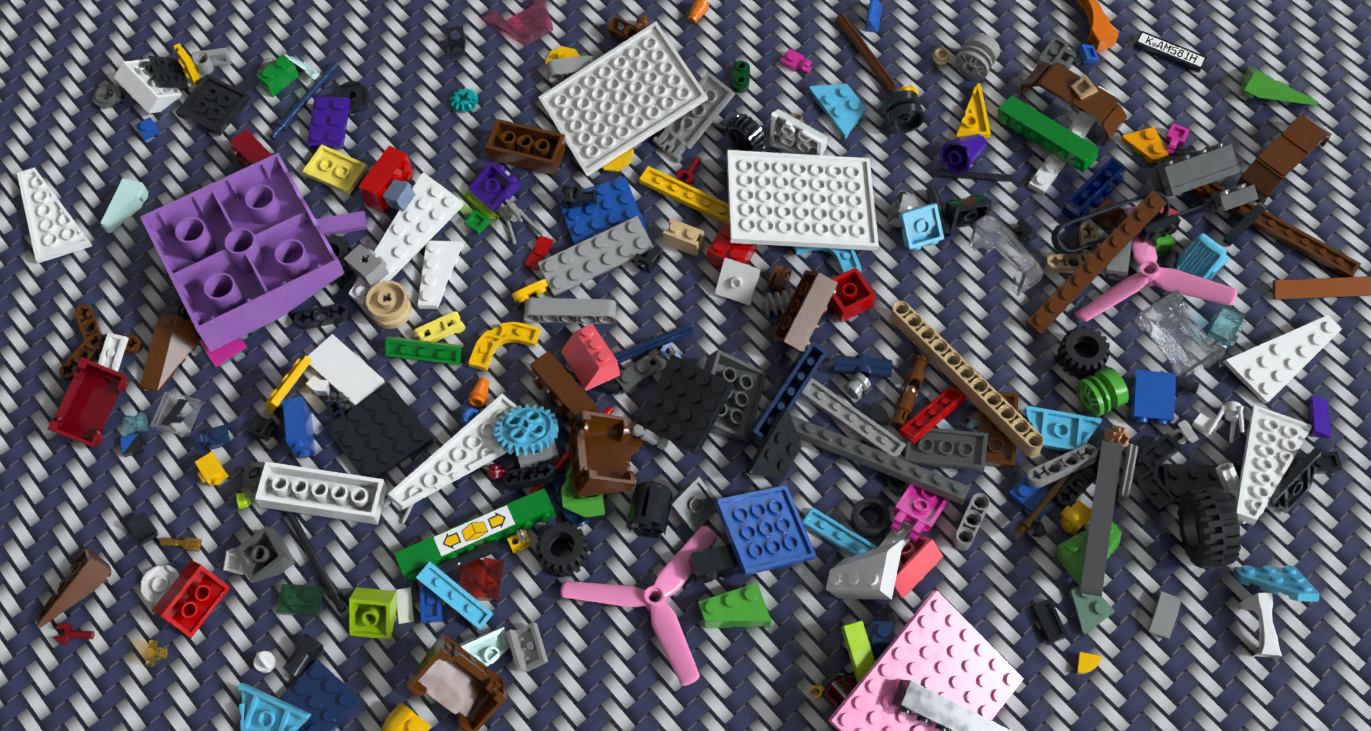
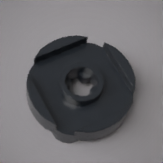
M345 82L340 85L341 88L338 91L334 92V97L350 98L351 95H354L355 98L350 100L349 114L367 110L370 95L367 87L360 85V82Z

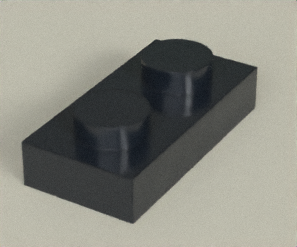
M1178 215L1145 226L1140 238L1144 243L1150 240L1155 241L1166 234L1171 235L1177 231L1181 220Z

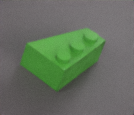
M758 583L698 602L699 612L705 628H771V618Z

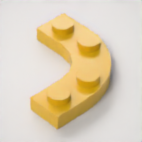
M507 322L499 324L500 326L490 331L487 330L478 339L468 363L469 367L488 371L494 353L500 346L506 343H520L536 347L541 328L519 322Z

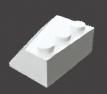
M149 59L122 62L114 78L146 112H161L181 97L182 94L178 88L160 87L155 73H148L145 70V65L150 62Z
M779 109L772 112L770 147L791 154L823 156L827 147L828 136Z
M899 540L843 559L830 569L826 590L838 599L892 600L903 541Z

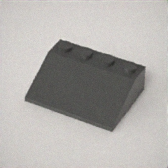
M717 350L707 356L704 370L734 384V387L710 433L749 442L750 439L745 435L755 421L767 372Z

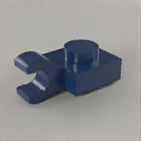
M226 424L208 429V435H196L193 437L197 449L210 445L211 449L214 450L232 444Z

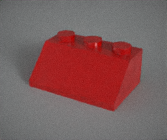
M191 560L151 611L192 638L231 587L204 566Z

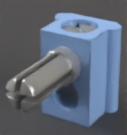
M670 344L660 349V357L665 358L667 362L672 354L681 358L674 346Z

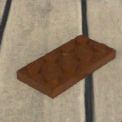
M998 392L1018 412L1019 394ZM977 408L976 432L988 433L985 465L1014 468L1016 445Z

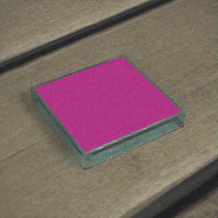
M242 337L210 352L202 338L198 340L216 369L221 368L250 350Z

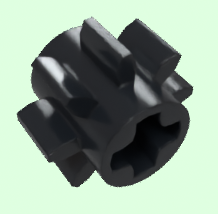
M333 392L329 396L330 398L325 401L328 404L327 411L332 413L334 417L338 413L343 416L346 410L351 407L348 404L350 398L346 397L343 392L338 395Z

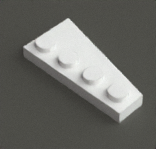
M428 241L426 243L418 299L419 309H438L446 290V284L452 276L454 265L457 264L459 253L464 247L463 242Z

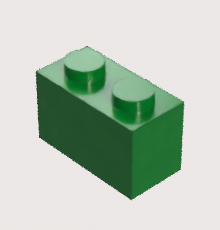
M283 54L256 75L262 89L272 97L276 96L299 77L294 63Z

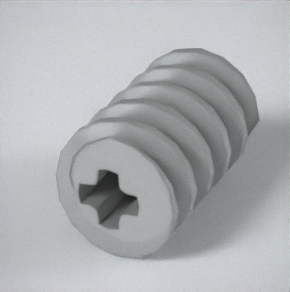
M789 289L788 294L783 290L781 296L778 292H774V296L771 293H767L766 298L763 295L764 308L768 317H770L771 311H773L775 316H777L778 310L782 314L784 313L794 294L793 289Z

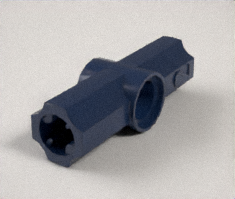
M857 354L855 357L835 355L833 373L855 375L859 372L866 378L870 376L891 377L893 362L889 359L872 358L868 354Z

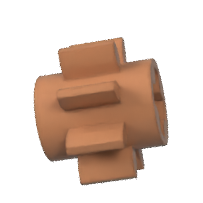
M1112 425V428H1108L1105 431L1104 440L1123 443L1122 447L1128 444L1129 435L1125 432L1126 428Z

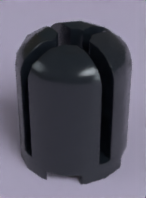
M650 481L638 483L633 490L626 529L630 532L631 529L642 532L641 536L649 538H659L661 533L666 535L671 509L669 502L673 499L671 490L664 484L655 481L652 482V485Z

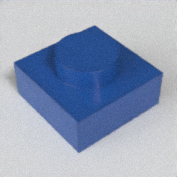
M1081 44L1077 47L1082 63L1095 64L1099 61L1094 45Z
M151 117L135 125L144 141L161 133Z

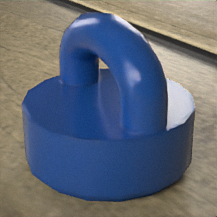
M466 408L461 413L460 423L466 426L479 414V411L474 408Z

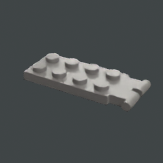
M709 72L699 82L708 100L665 126L662 134L659 137H654L652 140L663 151L667 150L666 153L678 163L682 160L681 155L687 148L691 149L735 95L730 88Z

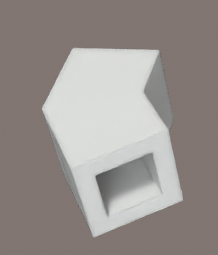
M314 375L306 383L308 389L317 396H329L330 383L328 380H320Z
M1200 413L1191 427L1200 433L1207 434L1215 418H1208ZM1217 425L1211 434L1215 433V431L1217 430Z

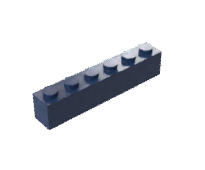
M812 341L803 352L799 353L745 435L758 446L761 445L781 409L791 410L828 352Z

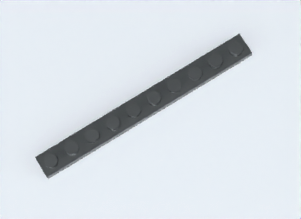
M790 415L798 437L801 440L963 505L970 489L967 485Z

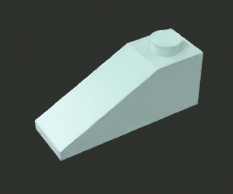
M122 178L100 223L107 233L113 232L138 211L144 201L147 200L149 192L142 182Z

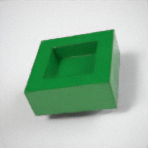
M477 210L464 222L467 228L478 235L491 223L490 218Z

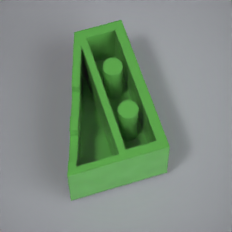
M1113 521L1107 559L1120 545L1122 534ZM1089 529L1059 544L1056 558L1080 587Z

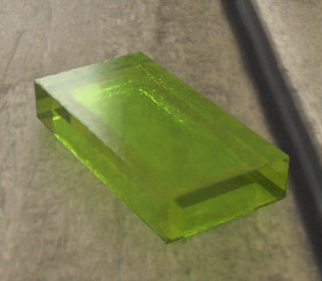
M470 191L465 193V198L485 216L493 221L500 217L474 193Z

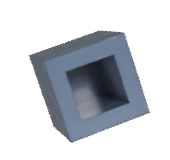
M394 179L384 193L383 198L390 207L405 211L416 194L408 182Z

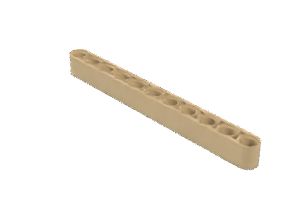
M904 301L895 302L892 307L891 321L1025 455L1029 457L1038 456L1044 443L1042 435L912 307Z

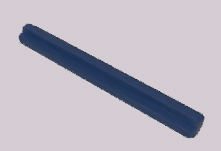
M690 324L684 325L613 355L617 359L618 364L689 336L693 334V328Z

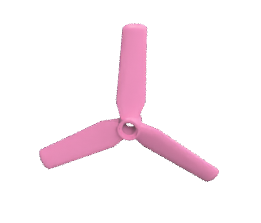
M1136 207L1127 208V210H1126V211H1127V216H1128ZM1141 230L1132 239L1133 256L1140 267L1139 272L1125 278L1078 310L1075 315L1079 320L1087 322L1140 291L1144 286L1152 287L1156 285L1166 291L1228 306L1235 302L1238 291L1236 288L1180 270L1159 267L1156 263L1157 254L1154 243L1151 240L1143 243L1140 238Z
M702 526L660 571L654 586H650L646 590L635 586L565 581L561 586L560 595L564 598L624 607L645 606L651 612L652 627L682 686L690 685L698 680L700 675L677 616L665 600L679 591L691 575L692 570L689 563L691 553L710 549L717 540V536L711 529ZM652 597H658L659 600L656 601V602H653V601H650V598H652Z

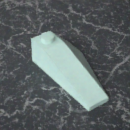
M504 627L459 644L486 666L493 664L510 648L507 643L508 637Z

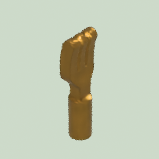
M162 537L160 540V545L179 546L183 547L184 550L196 552L200 551L202 539L189 537L184 540Z

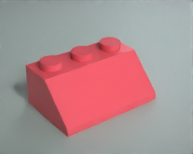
M593 324L575 331L561 350L562 356L585 391L620 376L617 359Z
M920 535L916 542L909 540L902 549L893 595L903 599L943 557L933 539Z

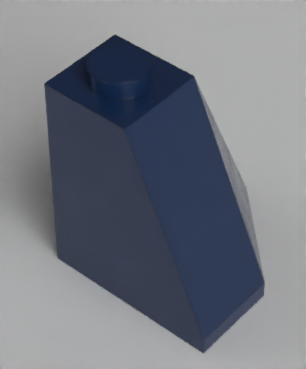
M871 621L864 625L875 662L894 640V622Z

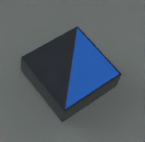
M140 433L120 437L121 450L124 457L144 452L142 435Z

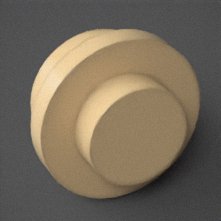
M939 48L933 53L932 58L936 64L944 65L949 62L950 54L947 49Z

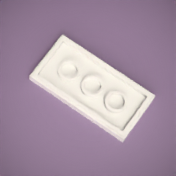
M333 334L308 355L312 359L309 366L325 380H328L339 393L343 392L346 397H349V401L354 406L373 394L385 382L381 376Z

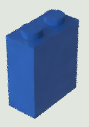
M1135 370L1132 372L1129 419H1135L1136 423L1155 421L1157 425H1167V422L1173 421L1176 373Z
M303 397L283 400L286 443L296 458H308L310 455H315L312 412Z

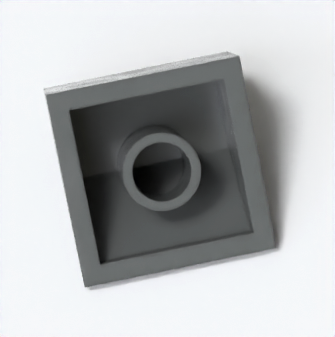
M265 526L234 549L250 581L253 583L280 575L296 563L279 531L269 526Z

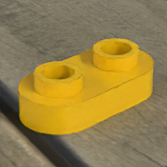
M543 279L512 294L514 301L523 303L526 299H529V296L535 293L538 296L547 292V281Z

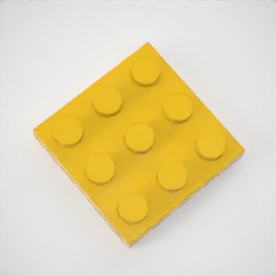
M305 356L303 360L298 358L264 404L267 407L264 411L265 414L268 416L272 415L311 363L312 359L308 356Z

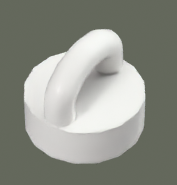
M268 651L256 653L254 666L259 672L269 673L275 668L276 658L272 653Z

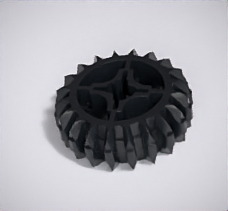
M739 113L727 122V136L739 151L765 152L769 147L765 131L762 130L761 125H758L751 116L748 117L747 114Z

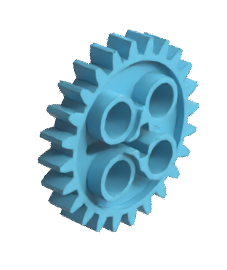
M529 404L525 408L519 405L518 410L511 408V413L504 412L505 417H499L500 422H496V427L494 428L498 447L502 446V450H508L509 454L515 451L516 456L523 453L524 457L527 456L528 452L535 455L536 450L542 453L543 447L548 449V443L554 444V438L558 437L557 432H559L555 414H551L550 409L544 411V406L537 409L536 404L532 408H529Z

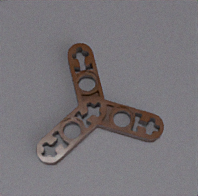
M87 304L80 305L75 310V317L84 342L64 362L59 370L60 375L68 382H71L74 373H77L78 367L74 363L78 365L79 356L87 354L86 359L93 362L102 352L103 344L107 337V334H102L95 312ZM85 311H87V312H86V315H87V317H88L87 320L83 317V315H84L83 312H85ZM89 325H95L93 331L86 332V328ZM121 335L129 338L124 354L134 355L142 350L143 344L137 336Z

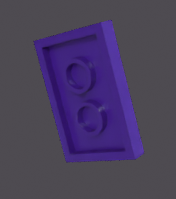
M314 97L307 142L309 148H319L321 145L331 149L344 148L350 99L348 97Z

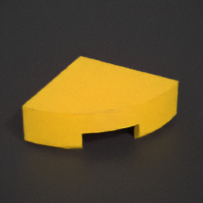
M1079 652L1076 674H1086L1094 670L1099 664L1101 656Z

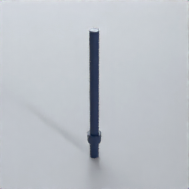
M333 62L284 119L279 120L276 124L277 127L269 135L271 139L275 140L282 131L289 127L292 119L338 68L337 63Z

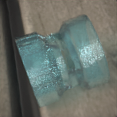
M144 412L137 413L136 416H123V427L127 435L134 434L136 431L145 432L149 430L148 420Z

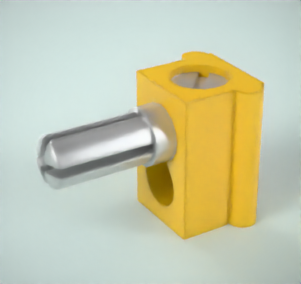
M519 529L520 533L517 530L516 535L507 538L513 554L532 546L526 530Z

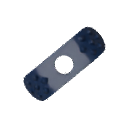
M559 475L552 482V489L566 521L570 523V526L575 524L577 527H583L590 522L589 518L563 507L561 488L565 483L566 475Z

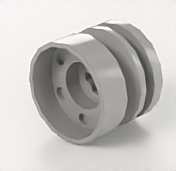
M975 32L970 34L954 58L955 67L962 75L972 80L984 79L1000 55L999 44L992 37L984 33Z

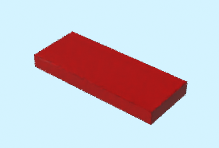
M540 235L525 266L539 271L538 262L546 258L554 240Z

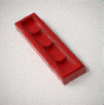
M950 386L899 429V435L914 444L964 402L966 395Z

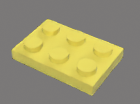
M321 145L302 172L311 179L350 195L367 171L368 166L361 161Z

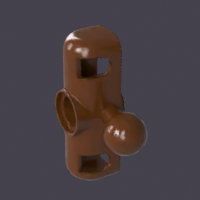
M641 15L637 18L636 24L632 25L618 17H614L607 27L610 35H614L625 42L642 31V29L648 27L650 21L647 16ZM619 22L624 25L622 30L618 29Z

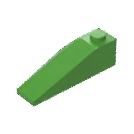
M1249 65L1246 68L1240 87L1245 90L1243 93L1251 98L1255 95L1259 98L1317 105L1319 103L1308 95L1290 88L1278 80H1274L1269 75Z
M570 466L569 471L567 470L565 483L561 488L563 507L583 517L605 515L603 494L585 497L574 494L572 467Z

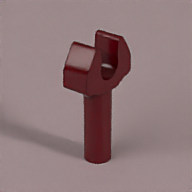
M695 156L686 170L679 169L677 180L681 181L683 177H687L685 184H693L695 176L692 173L700 163L701 158Z
M61 623L55 626V628L59 631H65V634L61 637L53 636V639L61 645H67L72 638L94 639L95 633L94 631L72 630V626L69 623Z

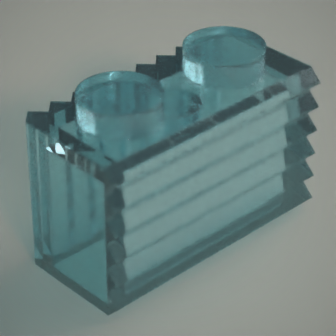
M1224 305L1205 340L1219 346L1223 350H1226L1229 345L1233 346L1239 337L1235 335L1236 332H1241L1246 324V321H1244L1246 314L1231 306Z

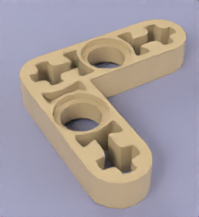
M1084 222L1078 232L1080 246L1098 240L1096 225L1092 222ZM1085 229H1088V231L1091 232L1089 238H1087L1088 234ZM1085 248L1081 250V254H1051L1047 258L1046 269L1052 273H1073L1094 250ZM1075 260L1078 266L1073 267L1068 261Z

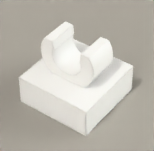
M1186 420L1178 423L1181 429H1175L1172 432L1174 436L1180 433L1183 434V438L1178 441L1180 445L1185 444L1187 440L1193 443L1199 439Z

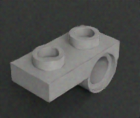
M227 48L192 52L195 66L202 75L210 74L214 66L232 64Z

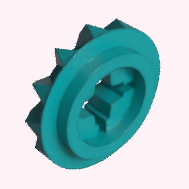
M465 87L462 90L458 89L457 92H452L450 103L454 110L468 112L476 107L478 96L472 89L469 90Z

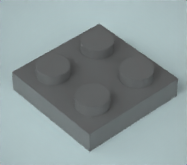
M694 476L669 502V506L692 533H696L717 511L714 504L717 499L700 477Z

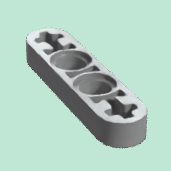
M1084 445L1034 467L1028 471L1027 482L1031 487L1040 488L1081 470L1097 461L1098 450L1093 445ZM1074 460L1077 463L1074 465H1069L1066 463V461ZM1058 468L1059 471L1056 473H1052L1049 471V469Z

